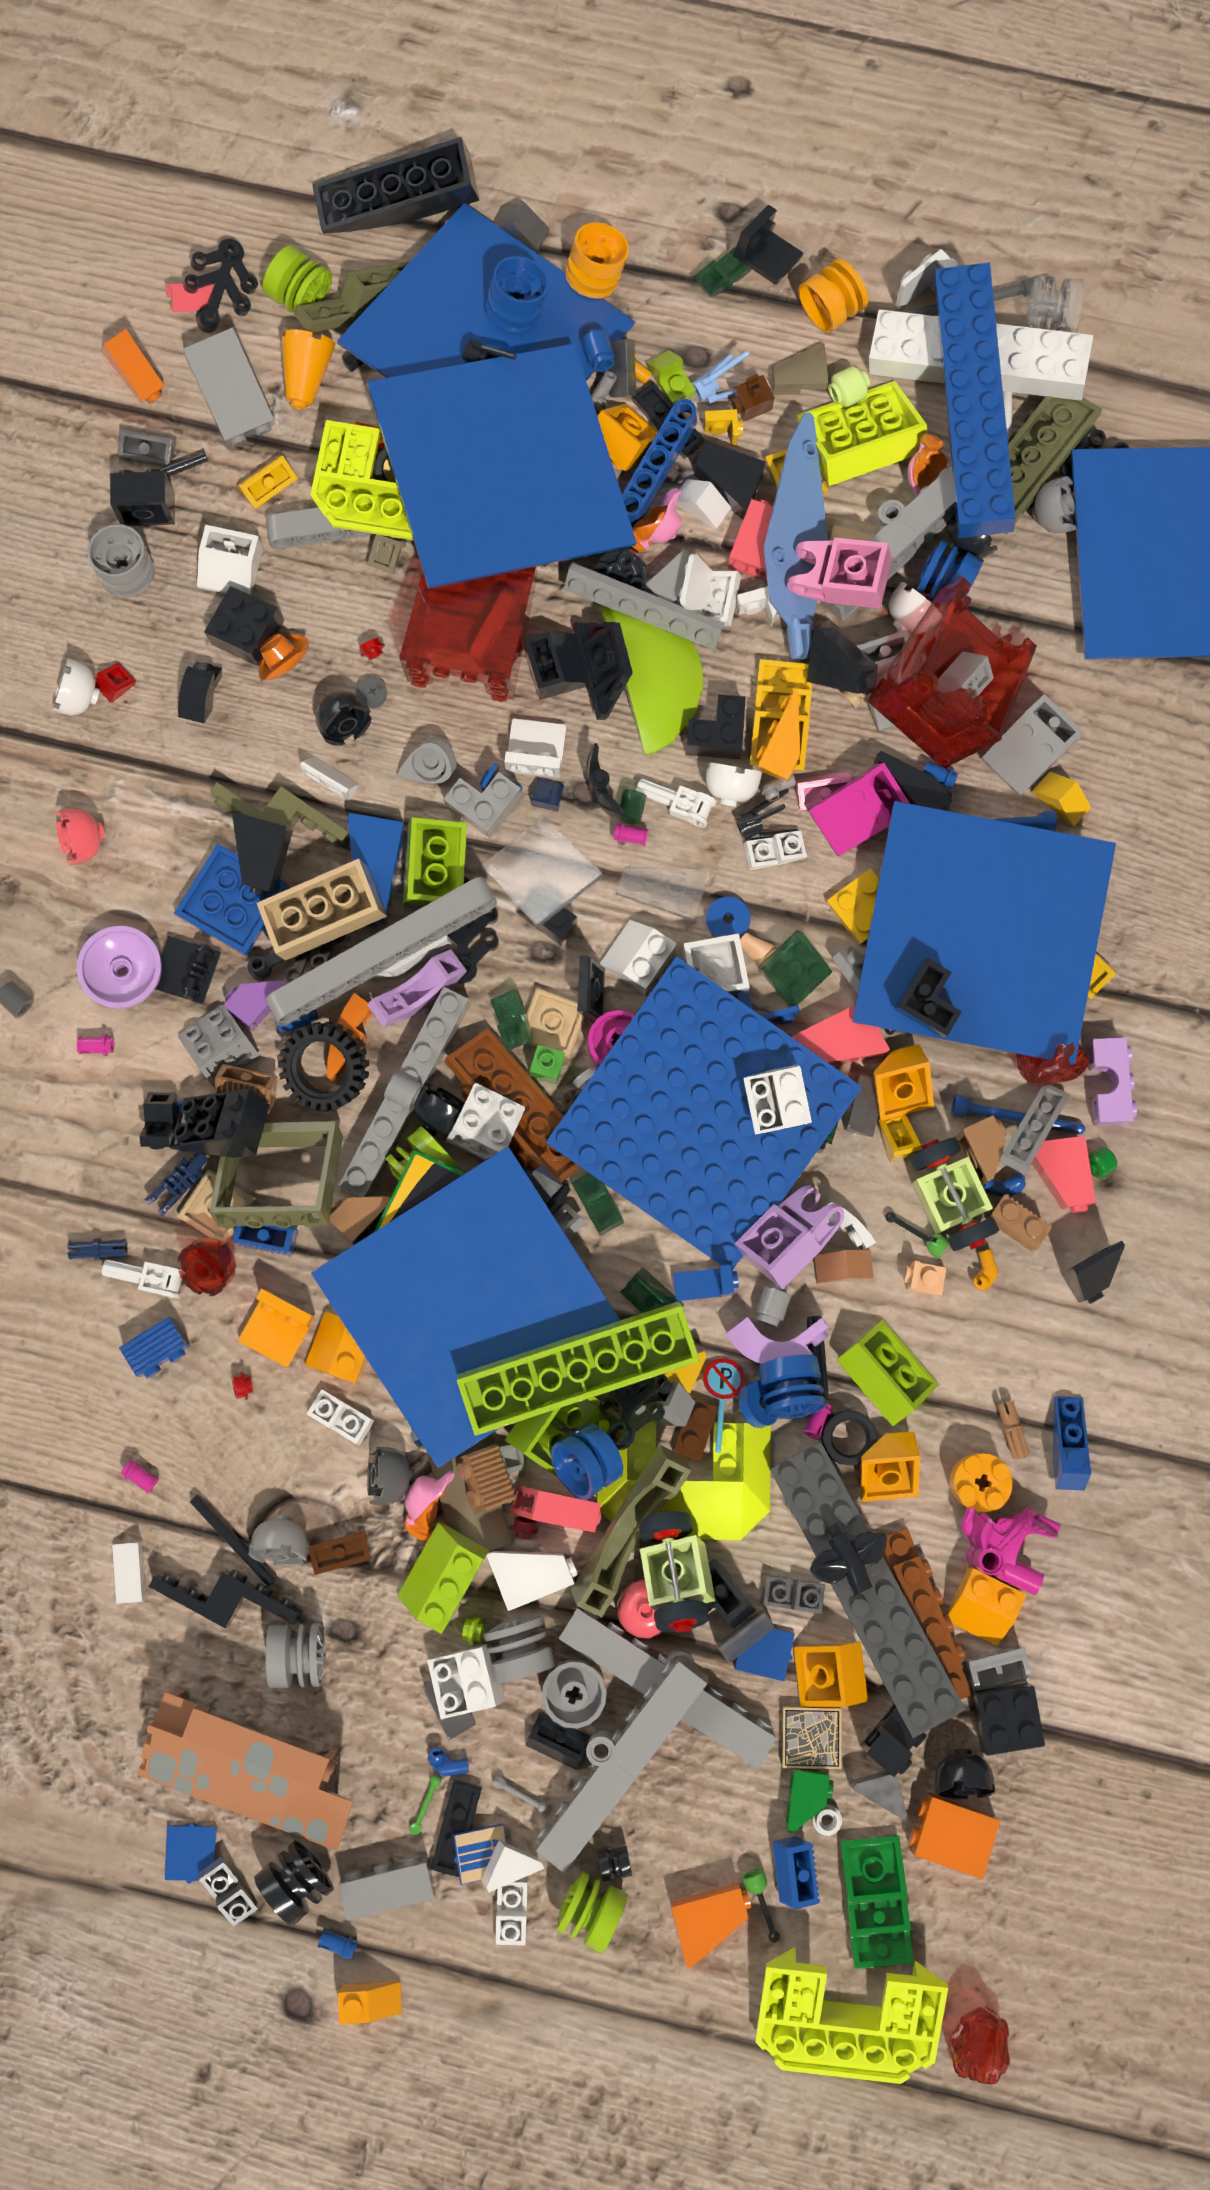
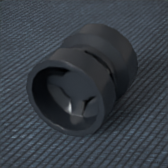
M627 1846L618 1847L614 1852L607 1850L598 1852L603 1882L611 1881L615 1876L623 1878L632 1876ZM611 1859H614L615 1870H613Z

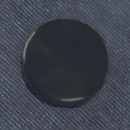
M620 548L607 551L600 557L594 567V571L642 591L646 588V583L648 582L647 565L643 558L631 549Z

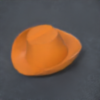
M275 634L268 638L260 648L263 656L259 671L260 680H273L292 670L306 654L309 640L298 634Z

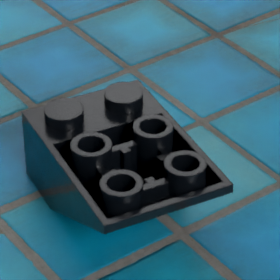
M250 1088L184 1098L169 1148L231 1158L256 1155L270 1105Z

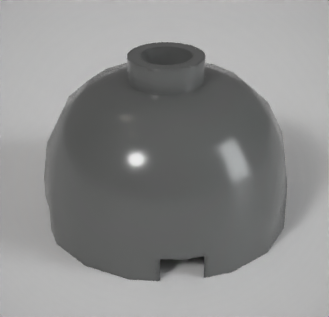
M373 1447L370 1455H375L374 1463H368L367 1493L368 1496H374V1498L369 1502L372 1505L394 1504L405 1496L409 1485L414 1483V1468H409V1461L401 1451L389 1447Z

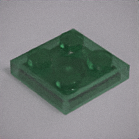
M796 930L757 967L788 1007L801 1003L833 972L804 933Z

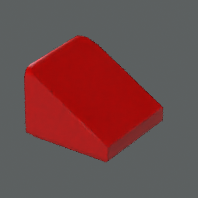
M119 662L99 671L95 681V687L100 689V692L110 703L116 701L136 684L135 679Z

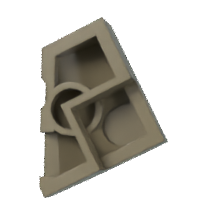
M819 343L772 367L773 395L800 394V389H827L828 372L825 344Z

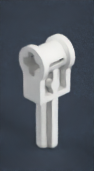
M641 779L636 787L638 795L669 806L670 815L701 828H706L708 824L706 819L709 812L717 803L713 797L681 785L676 792Z
M105 1260L102 1266V1275L105 1277L139 1284L138 1290L180 1299L181 1295L178 1293L182 1277L186 1276L187 1273L184 1270L145 1262L144 1267Z

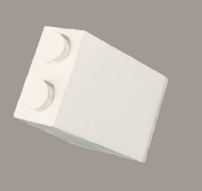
M494 1550L487 1554L508 1611L573 1585L575 1583L574 1576L578 1575L572 1557L566 1559L564 1553Z

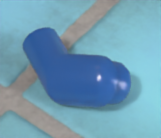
M1015 1172L1003 1182L993 1178L983 1185V1188L1001 1197L1007 1194L1011 1197L1025 1188V1176L1022 1173Z
M434 1747L430 1749L428 1762L440 1775L451 1776L469 1773L468 1758L452 1760L442 1748Z

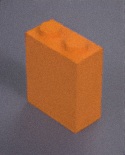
M928 1793L926 1800L922 1799L918 1807L917 1816L920 1817L917 1829L913 1828L908 1842V1845L912 1846L910 1851L917 1857L983 1879L1000 1820L994 1815Z

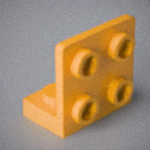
M261 1288L256 1297L259 1303L238 1341L280 1365L289 1367L316 1318Z

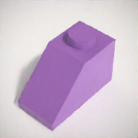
M282 980L241 984L238 989L235 987L227 994L225 998L227 1002L224 1004V1007L254 1031L270 1013V1009L265 1001L266 997L286 985V983Z

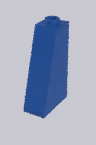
M349 813L348 825L352 861L360 859L368 866L387 917L369 924V926L377 927L380 923L387 924L405 835V826L400 821Z

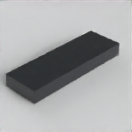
M654 382L633 397V403L659 431L674 404ZM682 413L678 416L680 419H686ZM696 429L693 430L680 453L683 459L687 458L705 442V439ZM670 435L666 438L670 443L678 439L675 435Z
M454 1779L430 1870L459 1877L457 1863L453 1860L456 1856L453 1834L472 1829L482 1786Z

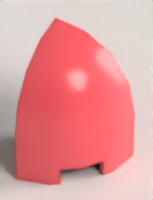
M165 283L167 297H172L170 309L173 312L200 310L208 304L214 284L200 288L196 293L190 294L184 290L183 283ZM188 283L190 286H196L195 283Z

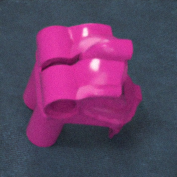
M967 1507L962 1519V1530L970 1541V1547L966 1551L965 1556L968 1565L1025 1592L1036 1595L1043 1583L1044 1574L1016 1561L1017 1554L1027 1535L1039 1534L1049 1538H1057L1061 1524L1041 1514L1036 1516V1512L1029 1507H1026L1023 1512L1015 1514L1010 1518H997L993 1521L983 1512L976 1514L975 1509ZM987 1554V1561L985 1564H982V1559Z

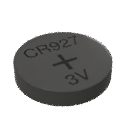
M367 677L358 683L356 695L363 699L368 708L374 709L380 707L386 701L387 688L379 678Z

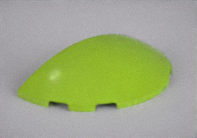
M599 605L604 622H617L621 625L633 671L625 686L630 702V710L644 755L656 753L675 741L676 736L685 727H688L689 719H693L698 710V703L703 690V671L699 654L693 642L606 606Z

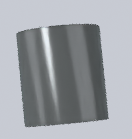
M13 981L6 983L0 988V1004L15 1018L23 1016L33 1005V999Z

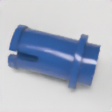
M929 760L923 770L926 774L936 778L940 784H945L950 788H953L959 774L954 771V768L949 770Z
M324 1928L318 1947L341 1955L343 1960L346 1958L352 1959L358 1941L353 1940V1936L347 1938Z

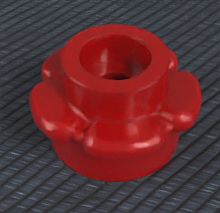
M379 637L373 638L359 646L362 652L360 656H367L368 660L375 659L383 654L382 648H384L385 644L381 643Z
M240 1372V1375L232 1376L235 1398H245L247 1400L248 1394L253 1393L251 1377H245L243 1372Z

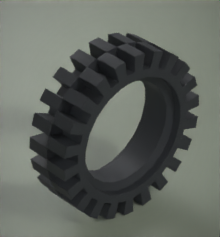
M328 1021L324 1023L316 1022L296 1031L284 1043L286 1048L282 1049L279 1056L283 1057L282 1060L278 1061V1068H283V1072L279 1073L280 1080L286 1079L287 1084L283 1085L285 1091L291 1089L293 1093L290 1097L293 1101L299 1098L301 1100L300 1106L306 1107L309 1105V1110L317 1111L318 1109H321V1112H327L331 1109L336 1110L351 1102L360 1094L359 1091L364 1089L366 1085L364 1080L369 1077V1071H365V1068L370 1066L369 1059L364 1060L363 1055L367 1054L366 1048L360 1049L358 1044L362 1041L359 1037L355 1039L351 1037L354 1033L350 1029L342 1030L344 1025L339 1023L332 1025V1022ZM326 1042L335 1046L342 1053L346 1061L347 1072L346 1078L339 1089L322 1091L310 1085L305 1079L301 1060L304 1050L311 1043Z

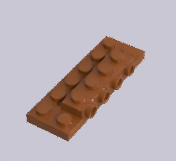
M489 1028L446 1057L444 1062L462 1082L460 1085L461 1096L465 1102L473 1085L477 1083L525 1107L508 1145L516 1153L515 1158L522 1168L528 1167L532 1172L543 1165L561 1183L581 1168L546 1143L564 1116Z
M907 1527L887 1534V1544L883 1555L884 1560L960 1700L971 1696L972 1693L961 1663L966 1658L959 1643L954 1644L950 1635L955 1630L949 1615L943 1616L939 1605L944 1604L942 1595L938 1587L932 1588L928 1577L933 1576L929 1562L927 1559L921 1560Z

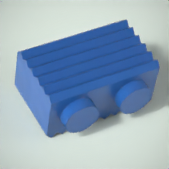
M236 1226L233 1242L239 1247L243 1246L250 1249L254 1248L255 1250L270 1251L271 1253L291 1257L294 1253L298 1229L293 1226L287 1228L277 1226H262L261 1228Z
M168 1316L120 1346L119 1349L135 1376H145L148 1379L162 1370L160 1365L169 1360L171 1363H174L186 1355L184 1350L190 1346L174 1319Z
M796 1836L773 1841L779 1902L793 1909L816 1905L820 1902V1899H818L820 1894L817 1892L819 1888L816 1886L818 1881L815 1880L817 1878L815 1874L817 1869L814 1868L816 1865L814 1862L815 1857L813 1856L815 1851L812 1850L814 1845Z

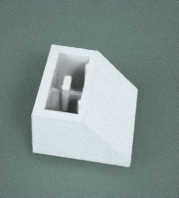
M205 525L199 548L197 587L226 594L228 588L232 586L252 595L263 552L259 536Z
M799 1065L773 1069L743 1078L755 1135L812 1123L801 1067Z
M492 1642L427 1660L441 1719L496 1707L506 1701L502 1683L497 1684L492 1663L496 1661L495 1654L488 1653L487 1649L492 1646Z

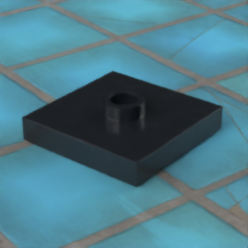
M580 956L577 1012L594 1023L597 1018L603 1015L605 969L590 956Z

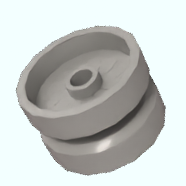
M570 1658L558 1662L556 1666L549 1670L543 1682L542 1702L546 1713L554 1722L566 1728L578 1729L590 1725L600 1716L606 1703L607 1691L603 1675L595 1665L584 1659ZM574 1686L579 1688L580 1694L577 1697L569 1695V1691H572Z

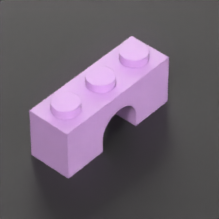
M1127 1038L1092 1039L1087 1044L1089 1071L1104 1072L1112 1080V1090L1109 1094H1098L1091 1099L1094 1126L1128 1125L1134 1121V1117L1137 1115L1136 1101L1132 1100L1131 1094L1135 1084L1134 1075L1129 1071V1062L1132 1060L1131 1046L1127 1045Z

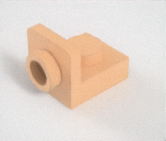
M914 1260L911 1262V1266H906L904 1273V1283H908L907 1290L942 1296L946 1267L924 1264L921 1261Z

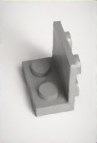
M223 1004L178 1035L179 1040L197 1067L213 1087H215V1077L222 1064L242 1068L259 1056L257 1050Z

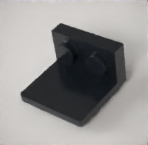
M768 204L741 232L733 257L773 284H778L799 262L803 252L772 232L776 225L773 220L777 210Z

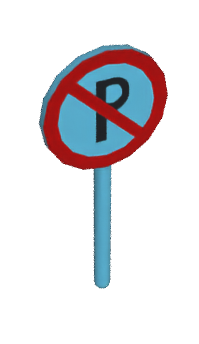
M727 1358L716 1359L710 1362L703 1374L705 1389L711 1396L719 1399L716 1453L721 1452L725 1400L738 1396L745 1384V1375L740 1365Z

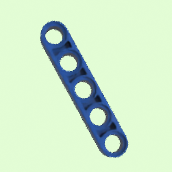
M680 399L673 405L622 494L625 507L630 504L638 506V509L634 512L627 511L631 524H636L639 520L643 519L696 427V406L691 400ZM683 412L691 414L688 419H680L678 417ZM670 435H675L678 437V439L675 442L670 443L665 441V439ZM656 458H661L665 460V462L659 466L652 464V461ZM643 481L652 483L647 489L638 487Z

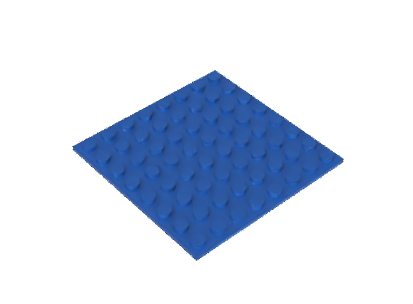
M464 203L337 340V344L385 378L465 364L467 361L462 359V354L470 339L513 354L575 343L587 381L595 370L589 364L582 343L586 333L591 329L598 328L608 333L610 342L622 340L635 325V321L602 298H589L576 292L567 282L565 272ZM512 256L527 257L537 262L545 270L549 279V289L536 325L529 331L521 333L507 332L497 327L489 319L485 311V300L494 269L504 258Z
M575 343L515 354L517 356L515 360L498 357L367 381V387L428 589L636 546L637 542Z
M1210 447L1072 449L1071 463L1075 524L1077 529L1076 539L1084 660L1210 657Z
M894 801L852 1023L1074 1065L1116 843ZM926 958L952 972L940 991L938 998L962 1011L950 1033L944 1038L894 1009L921 962Z
M676 956L546 1143L721 1266L731 1265L733 1271L743 1257L735 1243L773 1204L778 1206L863 1087ZM799 1065L801 1067L812 1123L755 1135L743 1078L773 1069Z
M508 1146L311 1272V1275L437 1468L498 1430L495 1429L477 1436L474 1435L456 1380L457 1374L620 1321Z

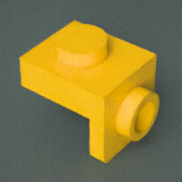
M1097 953L1088 992L1090 999L1117 973Z

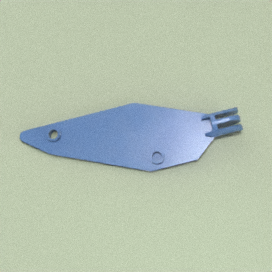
M809 412L803 414L789 440L763 547L769 601L787 624L791 659H810L814 633L813 617L817 600L796 595L787 588V582L790 577L806 574L815 567L814 564H810L797 557L796 546L805 541H828L819 456L816 446L815 421L813 415Z

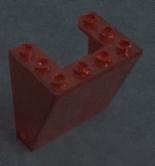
M537 566L428 589L422 571L399 658L407 681L411 682L410 684L415 687L426 688L427 684L433 683L434 676L449 678V675L460 677L461 681L467 683H476L477 680L484 681L486 692L491 695V699L494 701L507 702V699L514 700L524 649L523 638H526L538 576Z
M963 576L940 589L867 701L938 765L945 768L1001 741L1037 647L1028 637L1023 640L1021 645L1011 644L1013 637L1010 634L999 639L968 610L971 598L969 596L963 598L969 592L972 585ZM963 651L988 656L994 678L970 706L962 713L957 709L941 705L939 701L942 698L948 699V697L935 693L939 685L938 679Z

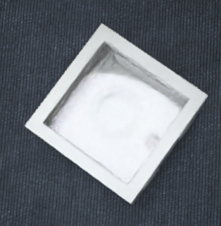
M739 934L683 944L684 962L734 997L739 992L749 991L750 987Z

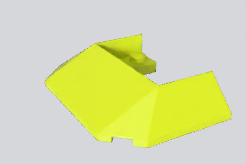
M326 420L310 494L315 504L332 527L413 540L397 483L371 479L381 434L380 429Z
M599 1420V1427L607 1433L610 1428L608 1420ZM649 1421L635 1432V1439L628 1448L618 1450L623 1463L622 1477L609 1486L603 1487L597 1493V1503L601 1504L600 1510L610 1522L613 1521L656 1450V1423L653 1421ZM714 1423L712 1481L685 1480L677 1495L670 1499L657 1513L665 1511L687 1512L691 1517L693 1530L686 1537L696 1535L700 1539L741 1540L770 1512L771 1425L764 1428H755L749 1423H723L721 1452L716 1453L717 1423Z
M795 1947L766 1963L755 2042L762 2050L766 2049L773 2056L774 2063L781 2070L902 2084L911 2078L910 2073L922 2066L926 2069L935 2063L948 1984L917 1961H914L912 1976L893 1973L886 1974L881 2007L823 2000L827 1966L797 1963Z

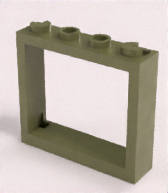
M336 1121L265 1123L258 1146H326L316 1206L230 1207L240 1157L220 1156L209 1211L217 1226L230 1229L235 1226H249L251 1228L277 1226L287 1228L304 1225L313 1228L318 1225H329L343 1135Z

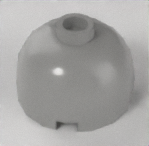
M1067 476L1045 483L1035 497V504L1032 505L1034 519L1038 520L1040 525L1048 532L1055 534L1077 530L1075 526L1074 494L1069 487L1073 482Z
M276 1515L274 1519L261 1523L255 1529L248 1555L262 1563H265V1558L275 1560L274 1565L277 1566L301 1565L303 1560H307L308 1538L306 1532L299 1524L293 1522L290 1516Z

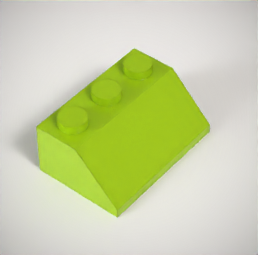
M411 818L407 825L403 906L423 908L464 884L467 823Z
M883 1319L837 1359L843 1370L849 1374L892 1426L912 1413L939 1385Z
M591 1397L519 1421L512 1428L505 1441L558 1477L551 1460L552 1446L573 1434L572 1431L565 1433L560 1429L564 1427L570 1429L577 1427L579 1429L586 1424H596L602 1415L599 1410L601 1401Z
M439 1521L397 1597L416 1620L442 1634L489 1550Z

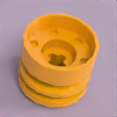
M592 222L583 225L576 233L565 268L566 280L571 288L589 298L601 299L610 296L617 289L629 253L628 241L624 235L613 226L605 223Z
M841 258L833 260L828 266L821 269L820 275L815 274L800 284L798 288L799 299L806 314L825 333H831L846 322L847 317L855 316L858 311L866 308L869 302L868 293L861 277L852 265Z

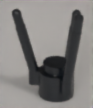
M473 339L468 341L462 354V359L467 361V363L487 360L489 357L517 359V356L513 353L484 345Z
M789 789L780 791L778 799L787 794ZM766 800L749 812L741 814V817L736 819L743 840L749 837L750 840L772 838L775 834L799 830L787 829L759 833L763 829L761 820L786 808L782 804L760 815L757 814L775 801L769 802Z

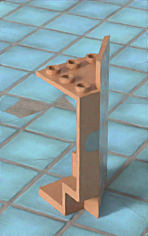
M175 1686L164 1693L156 1717L147 1727L149 1735L144 1742L141 1756L143 1760L138 1770V1776L338 1851L353 1804V1800L329 1792L331 1786L326 1785L332 1779L333 1774L335 1775L341 1757L336 1756L339 1747L333 1746L325 1756L210 1714L211 1708L185 1699L184 1696L187 1690Z

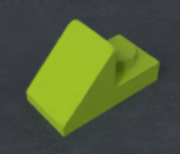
M668 350L646 362L647 368L652 372V376L660 389L673 404L680 399H690L695 396L696 390L682 369V357Z

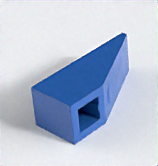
M1054 1396L1053 1468L1056 1489L1085 1490L1091 1476L1083 1397Z

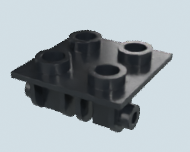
M168 936L161 955V977L155 990L204 1004L221 952L213 950L211 946L203 943L197 945Z

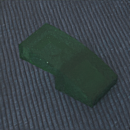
M735 247L717 262L712 260L694 276L695 281L710 298L728 289L752 271L747 265L733 257Z
M513 989L490 1000L499 1021L497 1028L507 1052L533 1041L527 1013L518 989Z
M590 1173L571 1182L599 1236L624 1223L603 1182Z

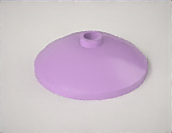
M112 926L95 933L86 941L77 960V976L84 992L94 1002L112 1009L130 1008L146 1000L157 987L162 972L161 956L154 942L140 930L128 926ZM126 967L128 969L127 974L120 976V969Z

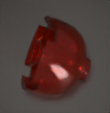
M200 1238L182 1249L178 1256V1261H180L181 1265L179 1270L181 1279L188 1288L199 1295L203 1292L210 1294L209 1296L219 1294L228 1287L236 1273L237 1262L233 1251L227 1244L216 1238Z

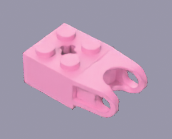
M834 537V541H805L796 546L797 557L810 564H814L815 567L806 574H799L788 579L787 588L792 593L826 603L881 608L892 562L888 543Z

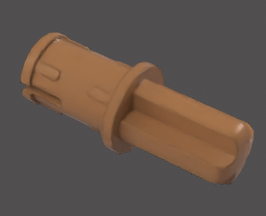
M1009 1401L1006 1402L1009 1415L1006 1412L1004 1403L996 1405V1407L998 1408L1004 1428L1002 1434H1006L1013 1459L1018 1460L1029 1456V1450L1022 1430L1025 1427L1020 1424L1015 1402Z

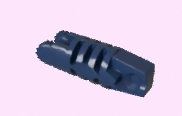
M195 1153L189 1160L184 1157L144 1200L151 1204L167 1189L172 1195L161 1204L158 1213L164 1216L202 1176L199 1170L205 1165L208 1158L202 1153Z

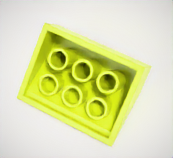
M896 381L868 390L865 399L849 407H843L833 402L807 411L814 417L820 473L829 486L913 457L920 449V438L922 435L927 434V424ZM807 412L797 415L798 423L800 422L803 414Z

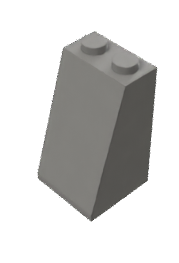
M233 328L183 348L188 366L226 446L232 444L233 447L246 442V437L256 433L257 436H261L272 430L271 426L275 425L274 418Z

